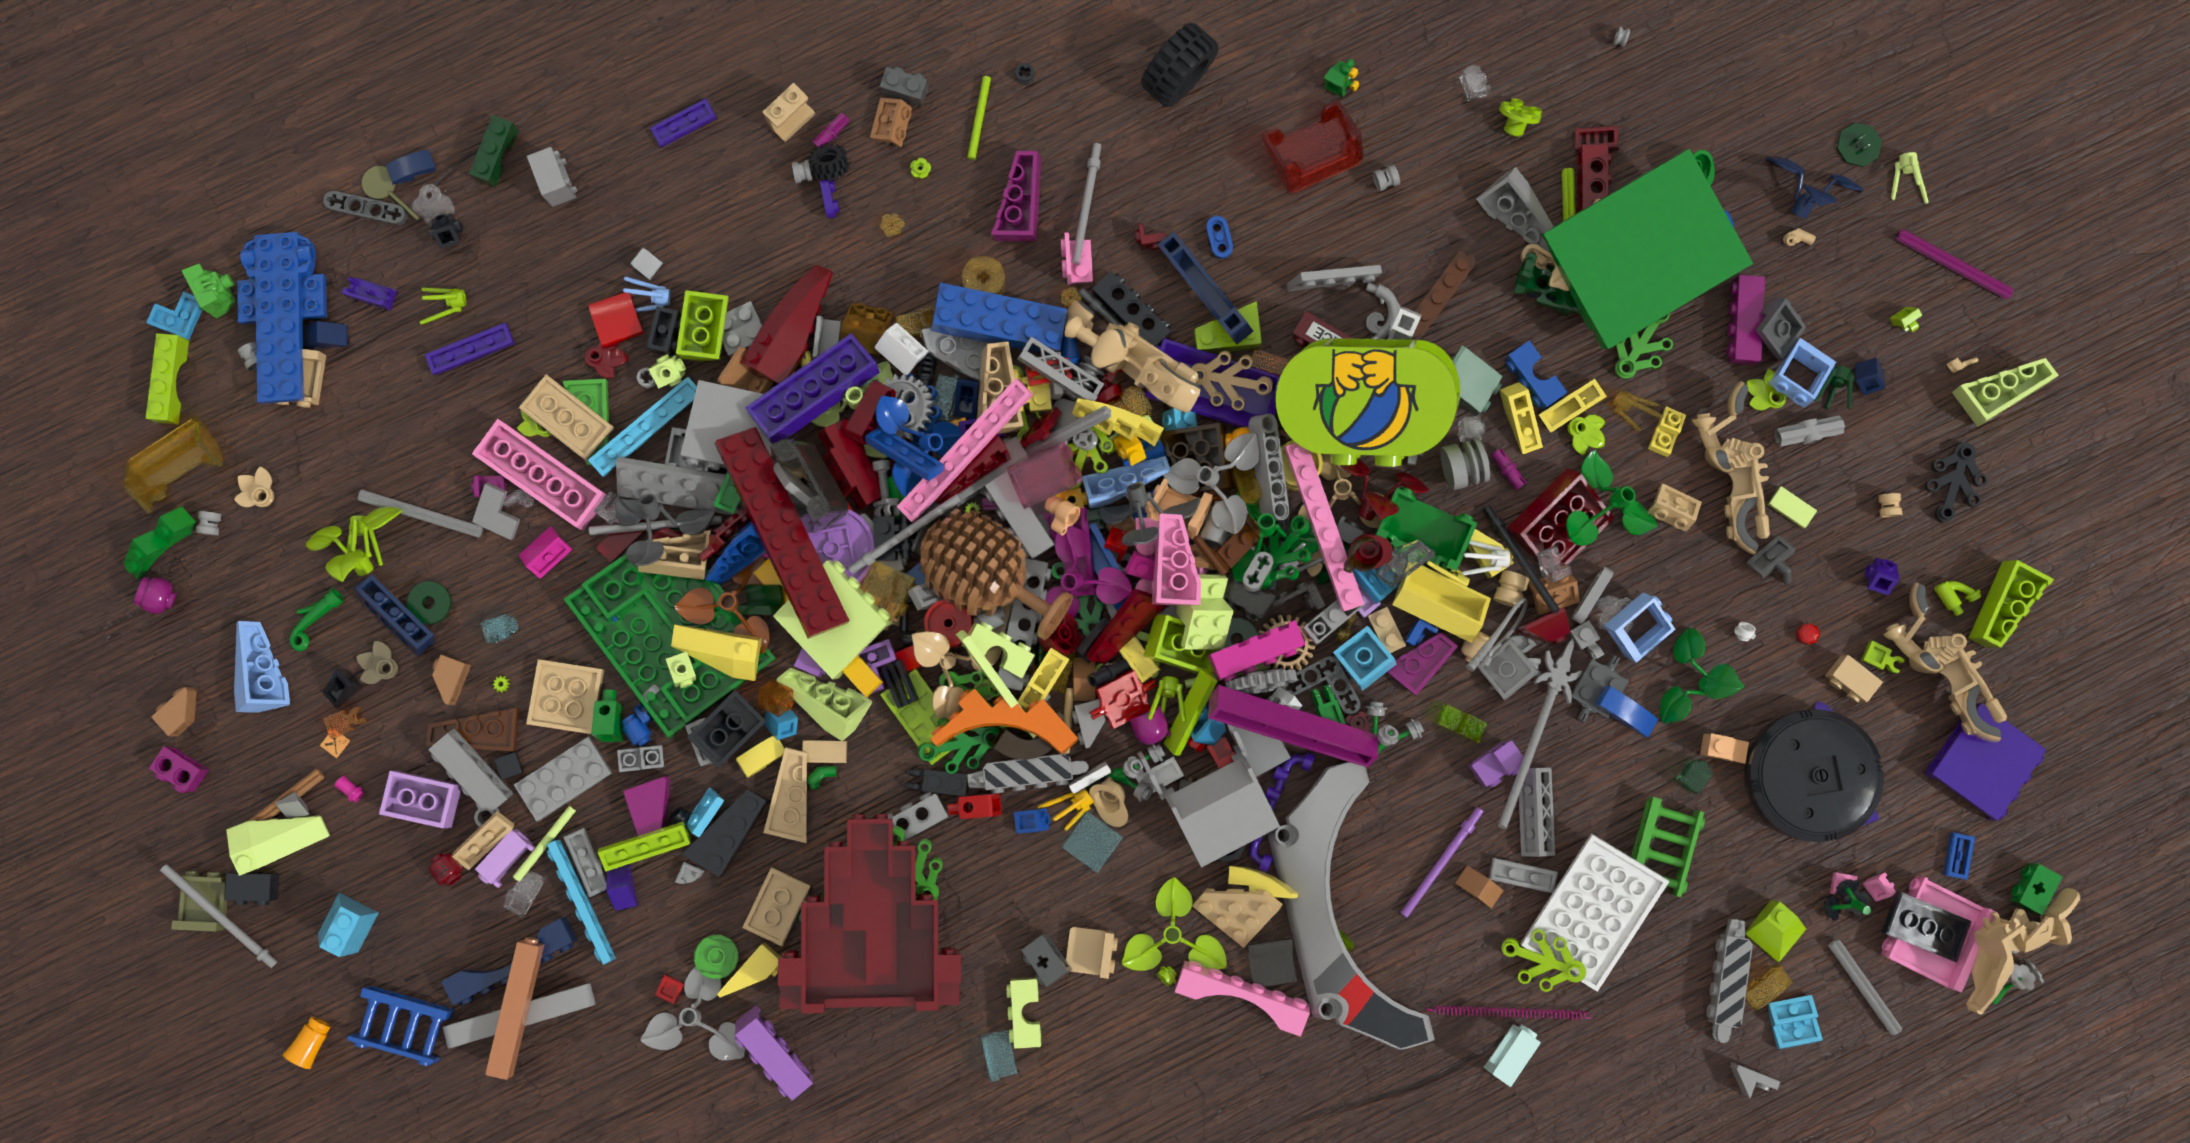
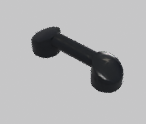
M914 587L906 588L899 600V636L906 647L913 645L911 635L916 633L914 630L908 631V605H915L908 591Z

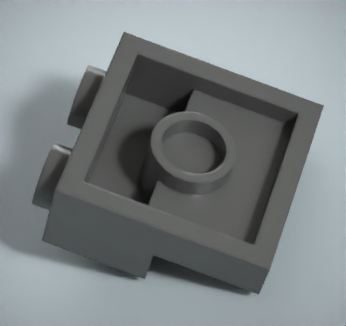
M1773 297L1761 313L1764 319L1757 327L1756 332L1776 359H1783L1805 330L1806 325L1801 320V316L1795 312L1788 299Z

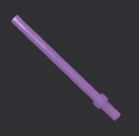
M1476 807L1470 817L1462 822L1460 825L1461 829L1400 912L1406 918H1408L1468 833L1471 834L1475 829L1474 825L1484 813L1479 807Z

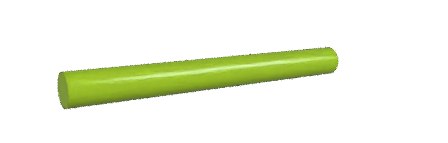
M983 76L967 156L970 160L976 159L991 81L989 76Z

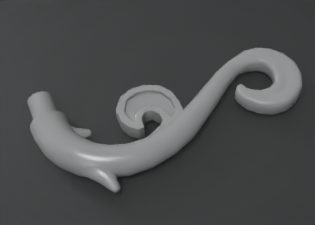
M1368 282L1366 291L1374 293L1376 297H1379L1381 304L1386 303L1388 318L1385 325L1380 327L1377 323L1379 321L1383 322L1384 317L1378 312L1371 313L1366 319V328L1369 332L1376 334L1371 339H1384L1391 332L1401 306L1395 295L1388 288L1380 284L1377 286Z

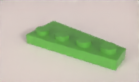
M607 379L563 381L564 387L568 392L609 423ZM609 435L594 454L610 442ZM586 461V465L592 466L589 461Z

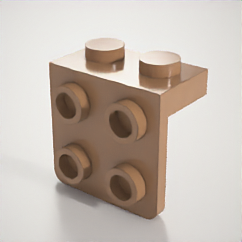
M740 346L721 372L718 383L724 386L765 394L773 383L753 375L740 363L747 352V349Z

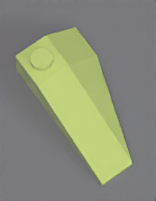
M789 668L776 680L825 731L841 741L856 730L872 704L870 699L862 696L856 690L850 688L844 690L835 687L836 683L830 681L828 684L816 680L815 676Z
M321 816L294 817L293 819L279 820L277 818L264 821L249 820L226 830L229 854L239 876L330 836Z

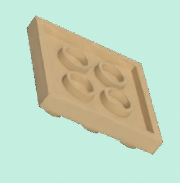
M538 659L526 724L591 734L594 702L599 701L604 669Z

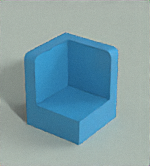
M786 703L766 708L765 726L776 740L796 735L798 717Z

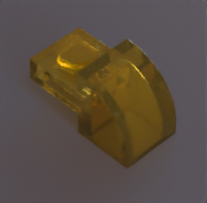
M935 305L918 309L917 312L896 316L895 321L911 336H921V330L931 328Z

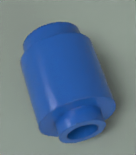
M635 713L620 723L623 726V732L633 746L639 745L641 747L651 740L649 736L652 732Z

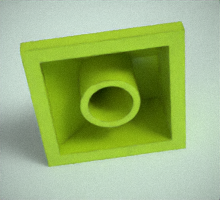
M1771 900L1747 928L1745 935L1779 963L1805 932L1806 928L1800 919L1780 901Z

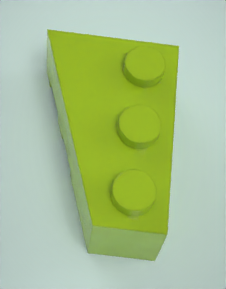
M1257 301L1238 309L1239 313L1254 331L1236 345L1216 319L1194 330L1195 348L1211 354L1222 351L1232 352L1259 349L1262 343Z

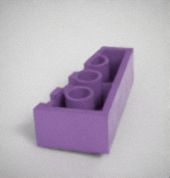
M756 1004L736 1021L735 1041L741 1048L746 1047L750 1052L751 1060L755 1064L759 1063L764 1068L765 1076L770 1081L774 1080L778 1084L779 1092L784 1097L788 1096L791 1100H794L813 1084V1076L795 1053L791 1055L788 1053L790 1048L782 1037L777 1038L775 1036L774 1026L769 1020L763 1021L759 1015L761 1009Z

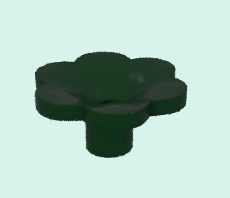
M1039 641L1035 649L1036 669H1038L1042 660L1047 655V652L1043 651Z

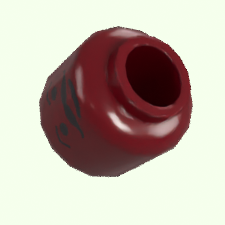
M439 853L431 859L432 864L429 867V873L439 885L451 886L462 877L463 867L452 857L453 854L451 853L445 855Z

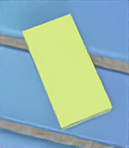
M1782 486L1778 487L1767 504L1802 529L1807 527L1817 512L1816 509Z

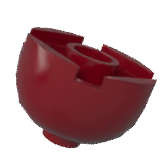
M1066 613L1059 626L1046 640L1038 636L1040 646L1047 653L1050 648H1053L1064 656L1075 652L1081 641V634H1078L1076 627H1079L1077 621L1072 615Z

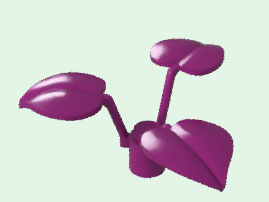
M1069 526L1063 536L1056 533L1055 550L1057 556L1063 562L1073 560V563L1068 568V573L1064 574L1061 578L1062 586L1050 589L1046 595L1045 602L1051 605L1063 592L1073 595V590L1080 588L1082 585L1098 584L1096 595L1100 601L1105 604H1116L1132 593V586L1128 577L1122 571L1113 567L1101 569L1098 574L1099 580H1084L1081 573L1074 571V568L1078 562L1077 557H1083L1088 552L1089 539L1081 529L1074 526ZM1073 596L1067 613L1075 617L1079 611L1080 602Z

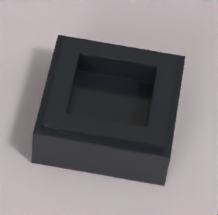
M517 752L495 759L501 780L524 773Z

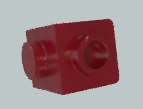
M1143 223L1138 224V230L1134 231L1136 244L1140 243L1141 250L1149 248L1152 251L1160 250L1158 244L1166 238V232L1144 235Z

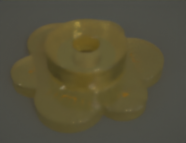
M896 213L892 215L885 214L882 217L880 228L884 230L885 236L892 237L894 234L899 235L905 223Z

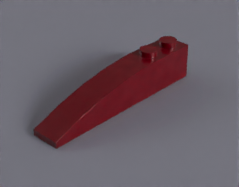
M815 265L787 292L774 308L740 362L753 375L778 385L793 374L807 350L808 344L806 342L808 336L814 330L813 322L821 309L819 304L826 295L833 275L831 270Z

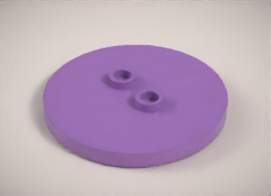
M823 506L815 511L811 510L800 518L822 564L827 560H837L845 567V573L849 577L853 576L859 583L866 578L873 564L864 566L854 574L848 568V566L862 558V554L868 550L871 552L875 549L873 533L861 516L844 507Z

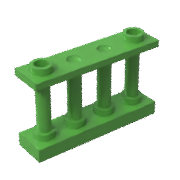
M1647 797L1631 857L1643 865L1645 860L1650 858L1677 866L1678 870L1675 880L1668 877L1665 878L1669 880L1667 887L1672 888L1671 895L1681 897L1682 893L1684 894L1687 890L1688 882L1686 878L1699 830H1702L1705 824L1704 812L1693 811L1692 816L1663 808V805H1661L1662 799ZM1663 816L1689 824L1687 837L1657 829V826H1655L1657 817ZM1657 837L1683 845L1681 858L1651 850V847H1649L1651 838Z

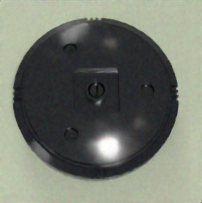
M1812 709L1782 715L1760 731L1751 744L1746 758L1745 784L1748 796L1755 810L1773 829L1794 839L1824 842L1846 837L1858 830L1869 820L1877 808L1882 795L1884 772L1881 770L1883 766H1880L1882 762L1879 761L1881 757L1877 747L1858 724L1835 712Z

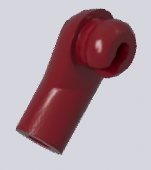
M662 528L652 535V539L666 537L670 539L682 537L684 534L670 528Z

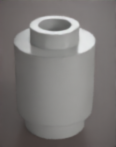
M998 607L992 617L987 616L986 610H983L973 617V621L979 625L983 621L995 629L1005 624L1003 619L1007 617L1002 607Z

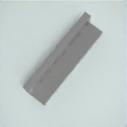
M1030 337L1017 360L1076 398L1095 401L1104 385L1103 382L1033 337ZM1031 344L1040 348L1042 357L1037 358L1028 352ZM1052 357L1057 359L1060 369L1055 370L1046 363V359ZM1069 369L1076 371L1078 380L1073 381L1065 376L1064 371ZM1091 381L1097 387L1091 393L1083 388L1082 382Z
M1529 768L1519 794L1521 856H1555L1551 768ZM1541 772H1544L1543 783L1541 782ZM1543 796H1544V798H1545V804H1544V805L1542 804V798H1543ZM1544 818H1545V820H1546V826H1545V828H1544V826H1543V820H1544ZM1545 840L1547 842V851H1544Z

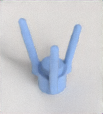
M624 277L625 281L653 289L652 292L628 288L623 289L625 293L651 296V303H655V305L635 308L636 312L656 310L657 306L664 307L670 305V289Z

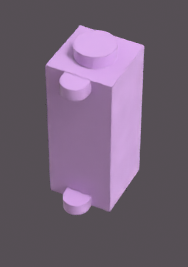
M512 829L475 868L479 873L478 877L483 882L494 884L499 888L502 885L499 880L528 849L530 851L535 849L532 845L533 843L518 829Z

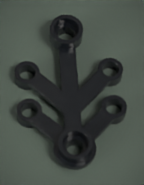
M1970 443L1958 444L1952 455L1944 459L1934 460L1931 463V469L1939 473L1944 471L1948 465L1957 462L1954 471L1937 479H1930L1924 485L1925 490L1932 493L1950 482L1943 505L1937 507L1934 511V517L1938 522L1945 523L1954 518L1955 512L1952 507L1959 486L1969 507H1975L1981 503L1980 495L1973 492L1964 475L1965 467H1967L1973 477L1972 484L1974 486L1981 487L1988 482L1987 476L1980 473L1974 461L1976 450ZM1964 449L1967 450L1968 456L1963 454ZM1937 462L1941 464V469L1936 467ZM1978 476L1982 478L1981 484L1977 481ZM1930 482L1935 484L1934 489L1930 488ZM1971 497L1976 499L1975 504L1971 502ZM1945 509L1949 512L1948 517L1944 515Z

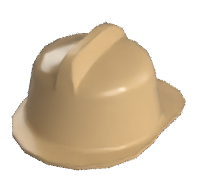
M1111 777L1101 784L1093 785L1090 788L1089 794L1101 819L1114 827L1124 826L1128 820V813L1124 805L1125 791L1123 787L1114 782Z

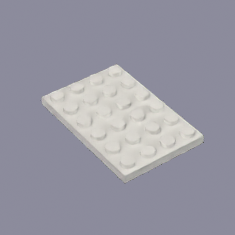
M1591 833L1521 941V946L1543 954L1538 943L1532 939V932L1540 928L1544 930L1545 938L1555 958L1565 962L1561 952L1553 946L1554 939L1557 936H1563L1567 940V947L1574 960L1581 961L1586 967V976L1581 982L1598 992L1668 885L1669 880ZM1537 932L1534 935L1537 939H1541L1543 937V935L1540 932ZM1562 940L1556 942V945L1559 947L1565 944ZM1573 968L1570 972L1573 975H1577L1579 970Z

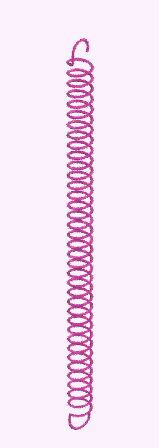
M1436 1006L1435 1010H1432V1009H1430V1008H1428V1009H1426V1010H1427V1011H1435V1015H1436L1437 1006ZM1455 1006L1451 1008V1015H1453V1008ZM1471 1006L1469 1007V1009H1468V1007H1467L1468 1016H1469L1470 1008L1472 1009ZM1527 1009V1011H1526V1018H1527L1528 1010L1530 1011V1018H1532V1015H1531V1014H1532V1010ZM1567 1010L1563 1011V1014H1564L1563 1019H1565V1012H1566ZM1583 1010L1581 1012L1579 1011L1580 1020L1582 1019L1581 1014L1582 1012H1584Z

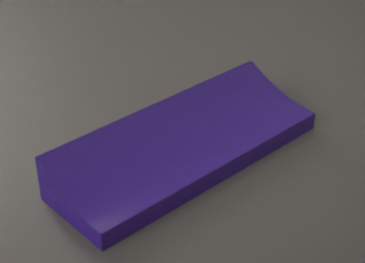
M851 333L746 406L745 409L772 446L776 447L845 398L846 391L849 388L862 386L880 372L875 360Z

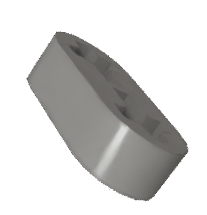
M1258 553L1246 570L1242 583L1247 591L1255 592L1259 590L1273 566V558L1269 553ZM1263 559H1266L1267 565H1264L1262 569L1259 570V561H1263ZM1254 574H1257V583L1250 585L1249 579H1252Z

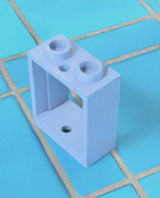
M1799 338L1782 359L1768 384L1792 399L1794 403L1805 408L1815 400L1836 361ZM1792 358L1817 373L1808 391L1783 375Z
M1643 592L1604 625L1623 655L1636 663L1675 630L1671 623L1672 618L1667 612L1662 610L1660 607L1662 605L1661 601L1654 595L1650 596ZM1647 608L1657 624L1633 643L1623 628Z

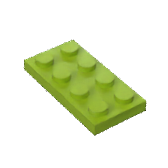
M914 669L909 673V676L919 698L918 701L897 709L889 689L880 695L918 747L924 742H930L934 745L930 738L933 737L931 733L937 728L939 718L935 715L932 706L933 692L919 672ZM904 685V690H905V692H906V695H907L908 699H910V697H909V695H908V692H907V690H906V687H905V685ZM946 721L941 723L943 727L948 724ZM952 737V738L949 739L948 741L957 740V739H956L955 737ZM925 747L923 749L924 754H927L930 751L929 747ZM952 750L937 753L935 758L929 761L930 764L933 765Z

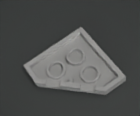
M931 328L921 330L922 340L925 348L929 351L928 354L974 381L980 382L981 353L984 347L991 343L930 331Z

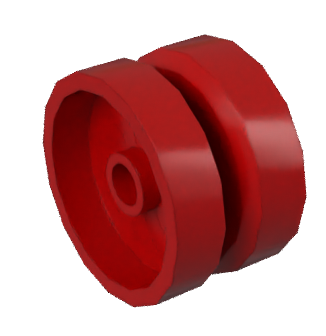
M943 599L935 602L928 609L924 617L925 631L941 633L949 640L950 648H958L962 643L956 634L961 630L968 634L974 624V616L967 614V606L966 610L960 611L955 607V604H949ZM951 619L953 622L952 626L946 627V623H949L948 620Z

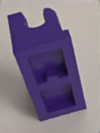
M349 277L347 279L350 282V287L343 288L342 294L350 299L391 311L397 290L359 278Z

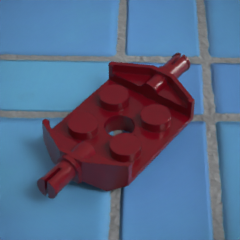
M744 506L728 518L718 529L716 528L714 530L715 535H709L707 548L698 554V557L703 562L712 554L725 549L722 539L727 541L735 534V528L739 525L744 527L751 521Z

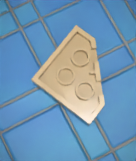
M1206 888L1192 907L1244 948L1278 912L1282 903L1266 890L1245 892L1244 889L1215 891V889Z

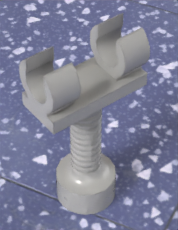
M890 460L872 462L873 471L879 474L881 501L873 503V506L876 507L874 515L875 517H881L880 510L883 509L884 517L891 516L890 506L894 508V516L900 513L897 507L899 498H890L886 476L887 471L891 469Z

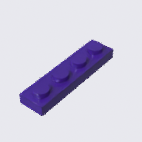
M503 323L425 354L432 374L438 375L514 345L515 342L508 324Z

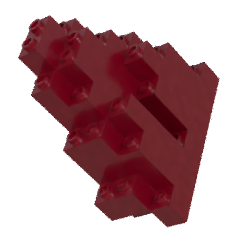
M865 814L852 815V819H847V846H843V842H829V846L824 847V900H821L819 895L807 896L806 900L801 902V954H798V950H786L778 958L780 1009H801V1014L824 1013L825 1008L915 1006L916 1011H939V1005H960L961 954L960 951H956L955 947H942V951H938V899L933 898V894H919V898H916L915 845H911V841H897V845H893V818H888V814H875V819H865Z

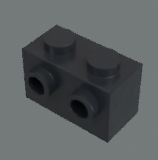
M656 307L647 343V348L652 353L668 354L671 357L676 352L682 316L679 311Z

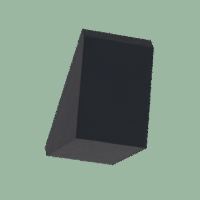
M337 669L326 685L323 694L337 709L359 691L363 685L350 670Z

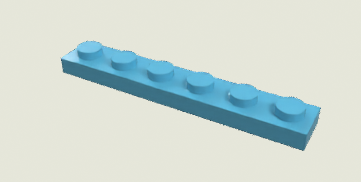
M689 377L685 378L588 459L590 464L602 477L606 476L616 467L618 457L627 458L693 403L697 386Z
M555 840L547 844L549 848L547 850L548 856L552 862L555 861L558 870H556L557 875L567 886L566 894L569 900L575 903L577 908L575 910L576 916L579 921H583L586 927L585 935L590 942H593L596 948L594 954L599 962L602 961L603 965L615 960L616 957L561 840Z

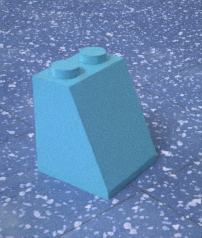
M338 893L318 932L319 947L338 957L358 953L379 912Z

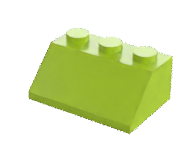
M685 290L676 354L681 359L702 362L720 360L729 296Z

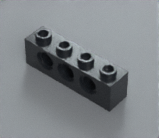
M1110 271L1092 288V294L1104 303V306L1124 326L1128 322L1137 325L1140 328L1138 331L1140 337L1154 347L1160 346L1163 339H1167L1171 334L1170 325L1163 318L1159 319L1155 315V310L1148 303L1144 304L1140 301V295L1133 288L1129 290L1124 285L1126 283L1125 280L1118 273L1114 275ZM1119 291L1123 293L1124 297L1121 300H1115L1112 294ZM1134 306L1138 308L1139 312L1136 315H1130L1127 309ZM1150 321L1153 323L1154 328L1145 330L1142 324Z

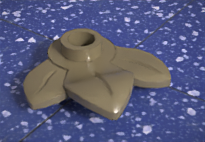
M374 641L373 652L363 653L356 657L359 665L365 670L360 678L364 683L376 684L382 679L393 678L398 672V665L392 659L391 649L383 642ZM386 665H389L390 671L386 673L384 668Z

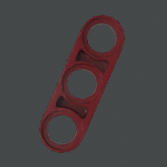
M873 381L869 385L846 426L845 433L848 437L863 445H867L865 436L879 427L876 420L877 403L881 396L896 398V391L893 388L879 381Z

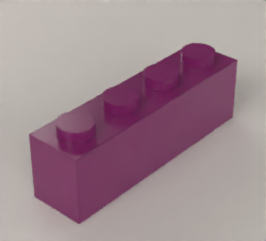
M1739 275L1730 283L1729 292L1732 294V302L1729 304L1728 313L1731 315V323H1729L1727 334L1730 336V344L1727 346L1726 355L1729 357V363L1756 365L1761 362L1762 339L1756 332V329L1763 321L1761 313L1764 310L1765 277Z

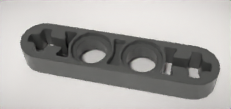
M338 191L326 193L323 199L324 205L336 213L394 226H401L408 219L406 210L392 203ZM337 198L339 201L344 202V206L339 203L333 205L331 200ZM352 202H360L361 207L358 211H351L350 205ZM379 205L381 213L377 216H372L371 209ZM387 211L394 214H397V212H399L401 214V217H396L395 220L394 217L387 214Z

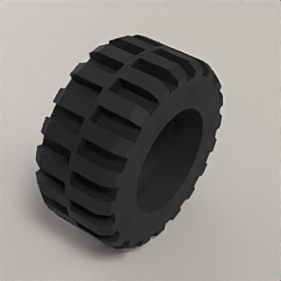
M1185 24L1168 39L1148 64L1141 78L1142 87L1163 106H1174L1175 103H1178L1193 89L1204 73L1207 72L1218 54V43L1197 24Z

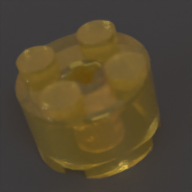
M988 256L972 258L963 269L962 282L964 288L998 295L1004 293L1006 287L1005 273L1000 262ZM983 277H987L985 283H981Z

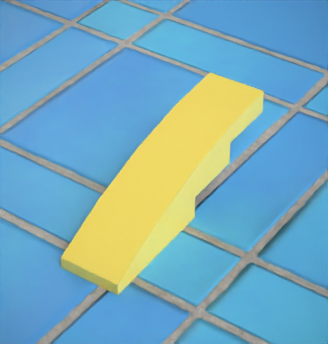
M1080 398L1076 401L1072 414L1078 418L1103 406H1107L1111 410V417L1094 426L1107 435H1110L1114 430L1131 441L1135 436H1138L1155 446L1164 429L1144 417L1118 407Z
M1050 648L1017 701L1026 713L1029 711L1027 707L1032 702L1046 699L1070 660L1053 648Z

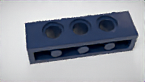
M372 574L355 588L356 597L417 657L434 643V634Z

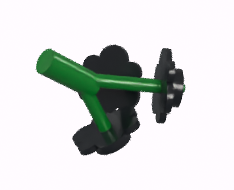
M1844 880L1836 887L1837 891L1835 894L1844 897L1846 904L1839 905L1837 897L1827 896V900L1824 901V911L1828 918L1837 921L1841 909L1853 911L1857 916L1868 915L1871 912L1870 904L1868 903L1870 900L1867 893H1860L1856 888L1860 884L1858 880Z

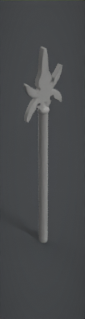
M1574 638L1568 641L1561 657L1555 663L1551 658L1550 651L1545 652V664L1549 672L1538 676L1534 684L1546 681L1549 678L1550 682L1547 683L1549 689L1547 690V696L1499 821L1498 827L1501 829H1507L1555 697L1559 691H1562L1561 686L1563 687L1566 703H1571L1572 694L1567 682L1576 680L1582 673V671L1569 674V676L1566 675V672L1570 671V658L1574 647Z

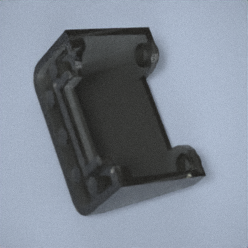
M783 439L770 445L771 458L774 464L779 462L782 466L788 467L791 472L802 467L817 494L807 504V512L811 518L808 525L813 534L843 519L847 515L848 503L818 449L812 442Z

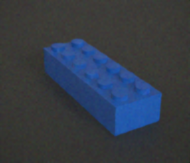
M940 283L930 331L987 343L1009 342V347L1023 350L1030 337H1033L1051 350L1059 352L1067 309ZM1031 344L1028 349L1031 352L1041 353L1040 348L1034 344Z

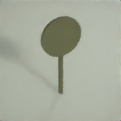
M374 166L365 172L362 178V188L369 197L384 199L390 195L415 220H419V217L393 193L396 184L392 185L386 167Z

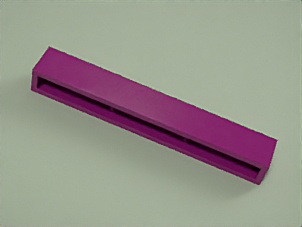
M1218 685L1209 697V719L1367 768L1378 758V737L1376 734L1366 730L1357 729L1347 724H1341Z

